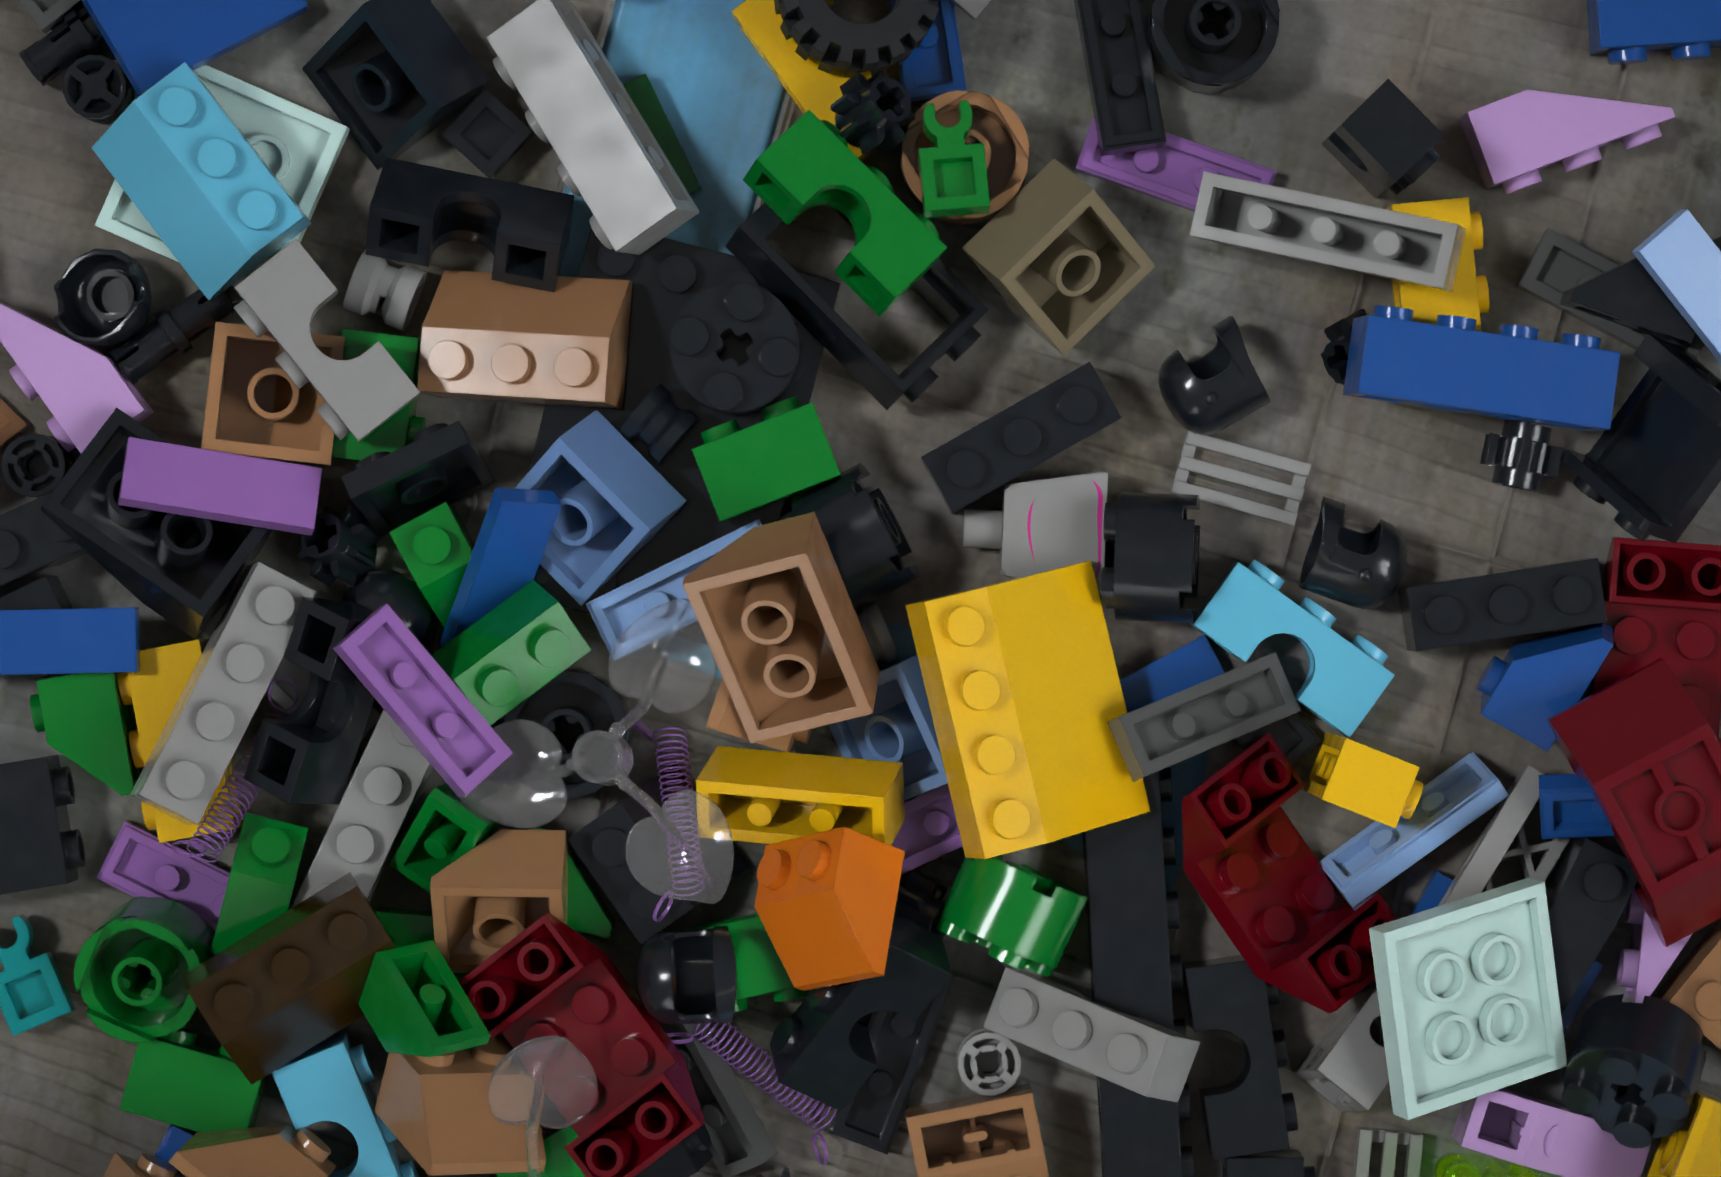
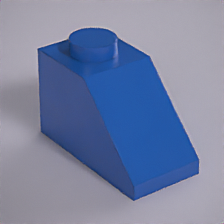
M1603 622L1589 624L1514 643L1504 660L1494 656L1482 673L1476 690L1483 693L1481 696V715L1548 752L1556 737L1547 718L1579 702L1614 645L1613 628Z

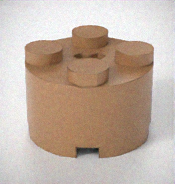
M955 90L931 99L915 113V120L909 123L905 131L906 138L902 141L900 155L902 178L909 195L923 210L918 151L919 148L936 147L923 131L922 119L925 105L934 103L937 122L944 127H952L959 122V102L966 100L969 102L972 108L973 119L969 135L964 141L965 145L984 143L990 209L989 213L935 217L947 224L972 225L992 219L1020 192L1028 172L1030 160L1029 140L1021 120L1003 101L979 92Z

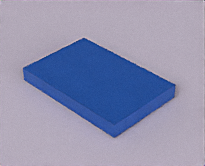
M81 0L138 96L142 95L182 63L186 62L195 70L305 13L308 8L306 0Z

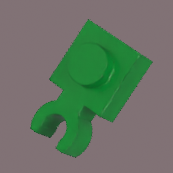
M967 100L959 102V122L952 127H944L937 122L934 103L925 105L922 119L923 131L936 147L919 148L918 151L924 218L989 213L990 198L984 143L965 145L964 141L969 135L973 119L972 108Z

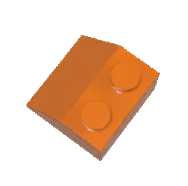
M846 827L765 845L764 854L757 869L758 888L754 907L794 988L807 991L884 976L905 854L904 850Z

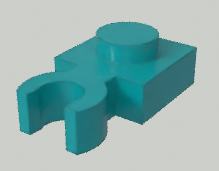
M23 914L11 919L13 927L17 931L15 944L13 946H5L0 943V960L4 967V971L0 972V1008L12 1036L76 1009L52 951L34 958L30 949L34 938V931L31 922Z

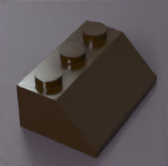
M351 872L188 971L183 977L189 995L215 1036L252 1085L364 1016L358 1003L375 952L397 948Z

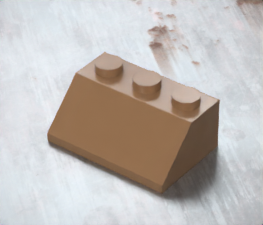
M444 270L422 325L417 389L420 392L437 398L623 409L632 281L559 276L555 292H549L491 280L492 273Z
M815 512L753 527L684 577L682 585L750 743L873 714L880 670Z

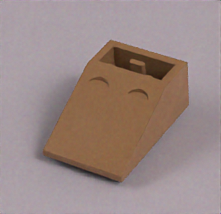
M1030 1084L1009 1088L1006 1092L995 1096L977 1094L905 1109L917 1177H1049Z

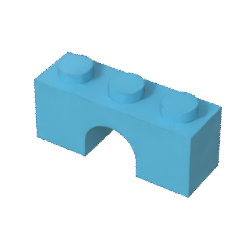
M1254 559L1248 568L1239 562H1233L1196 613L1194 623H1189V625L1242 662H1246L1259 643L1271 635L1285 633L1296 638L1305 648L1309 660L1307 676L1294 694L1297 702L1343 736L1351 737L1395 676V674L1382 666L1389 656L1359 634L1356 635L1351 643L1331 629L1337 618L1308 597H1305L1300 605L1286 597L1279 591L1285 581Z
M347 1031L318 1043L272 1072L295 1130L317 1122L331 1121L343 1125L353 1134L358 1145V1156L350 1165L331 1173L328 1177H419L412 1161L401 1163L393 1141L397 1140L396 1136L374 1112L376 1100L368 1082L377 1079L375 1069L365 1046L360 1044L353 1047Z

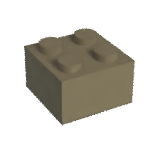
M1055 158L962 247L965 253L1023 321L1064 356L1156 267L1095 190Z

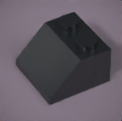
M369 0L365 2L302 68L343 125L350 129L349 133L377 170L383 168L386 157L396 159L455 115L490 81L430 0Z
M680 769L672 772H661L660 775L683 773V771ZM658 775L567 839L640 944H643L692 910L749 867L730 840L700 838L699 843L701 844V856L703 857L702 863L704 864L706 889L692 897L674 896L673 903L666 916L660 922L653 920L656 905L665 893L672 891L677 895H692L704 888V884L698 888L686 891L672 888L674 883L671 881L673 876L671 875V862H669V857L671 856L668 855L669 849L667 845L669 843L666 841L668 836L666 835L667 829H665L664 809H662L664 803L661 802L662 796L660 793L662 790L660 789L661 783L659 782L660 777ZM683 775L677 778H662L661 782L676 779L684 780L687 777ZM682 782L674 785L664 784L662 785V788L665 789L673 786H686L689 783ZM693 787L694 798H695V802H694V803L696 804V809H695V810L697 811V794H696V790H695L694 787ZM685 788L679 791H664L662 794L686 793L689 790ZM684 795L677 798L665 797L663 801L667 802L676 799H688L690 796ZM684 802L681 804H666L664 808H670L675 806H688L691 803ZM686 808L680 811H666L665 814L670 815L673 813L681 812L688 813L692 809ZM686 815L677 818L668 817L666 821L669 822L678 819H690L693 816ZM688 821L683 824H668L667 828H672L676 826H690L693 824V822ZM688 828L680 831L670 830L668 834L672 835L675 833L692 832L694 831V829ZM695 836L670 837L668 840L672 842L680 839H692ZM690 841L684 844H671L669 845V847L674 848L679 846H692L696 844V842ZM690 848L681 851L672 850L670 854L674 855L677 853L694 852L697 849ZM698 856L673 857L671 861L694 859ZM698 862L673 864L672 867L695 866ZM693 868L690 870L683 871L675 870L673 874L677 875L681 873L697 872L700 869ZM700 876L675 877L674 881L697 879ZM701 882L676 884L674 887L679 889L692 888L701 884ZM670 895L663 901L662 905L660 906L659 911L657 913V918H659L666 909L670 899Z

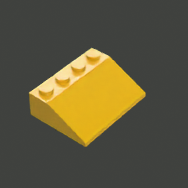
M1091 560L905 605L965 858L987 859L1053 842L1151 812L1143 778L1133 782L1108 725L1109 721L1127 714V709Z

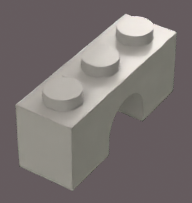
M297 239L293 240L234 287L242 298V301L234 307V310L257 338L267 331L284 350L275 358L276 362L298 389L310 382L325 401L316 411L340 440L351 433L356 441L360 443L419 396L420 391L379 341L362 355L350 360L332 359L324 355L315 346L311 337L312 320L317 311L338 294V290Z
M1005 967L984 1023V1028L1143 1096L1178 1103L1200 1045L1199 1041L1147 1019L1134 1017L1091 1001V996L1041 975Z

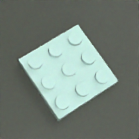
M206 64L195 69L194 71L306 217L311 220L350 129L345 125ZM114 180L95 226L179 262L119 183ZM304 229L301 233H299L297 236H295L293 239L287 242L284 246H282L280 249H278L276 252H274L272 255L266 258L263 262H261L259 265H257L255 268H253L251 271H249L246 275H244L231 286H237L240 282H242L245 278H247L250 274L256 271L274 255L280 252L293 240L297 239L301 243L306 229Z
M1529 877L1369 928L1394 1115L1411 1120L1567 1066L1545 882Z

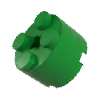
M1004 855L987 859L965 858L944 903L936 929L969 944L973 941L989 949L987 953L989 956L1020 970H1023L1025 967L1033 972L1050 977L1053 969L1057 968L1088 897L1080 894L1081 892L1025 864L1019 865L1009 860L1004 862L1002 861Z
M134 897L113 911L84 943L74 967L76 992L80 990L82 999L88 1008L86 1014L93 1024L106 1034L130 1043L151 1042L155 1038L173 1034L183 1028L198 1010L186 989L183 975L211 958L209 955L215 935L213 927L204 922L194 911L185 905L166 898ZM146 966L151 970V975L145 972Z

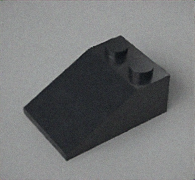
M116 408L42 504L40 510L138 600L196 639L239 581L246 567L253 562L267 543L272 529L118 505L128 438L168 442Z

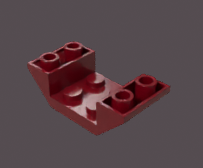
M1612 537L1602 578V589L1608 621L1603 623L1613 628L1614 645L1591 681L1590 695L1662 658L1707 719L1721 746V739L1718 738L1721 711V545L1672 543L1670 541L1658 540L1642 541L1640 539Z
M1659 658L1547 718V721L1575 775L1588 782L1640 883V886L1635 888V891L1662 944L1668 947L1721 918V746L1707 719L1665 660Z
M1269 732L1182 798L1183 871L1257 978L1330 1014L1338 1010L1375 979L1369 928L1397 920V918L1379 892L1370 895L1352 908L1351 905L1347 904L1322 869L1323 867L1280 806L1306 785Z
M549 912L458 981L491 1035L489 1040L501 1033L505 1036L578 1134V1137L564 1148L586 1177H634L706 1123L685 1059L659 1023L647 1013L641 999L609 956Z

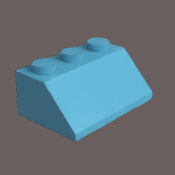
M186 62L182 63L135 99L92 146V150L208 301H212L312 224L197 73Z

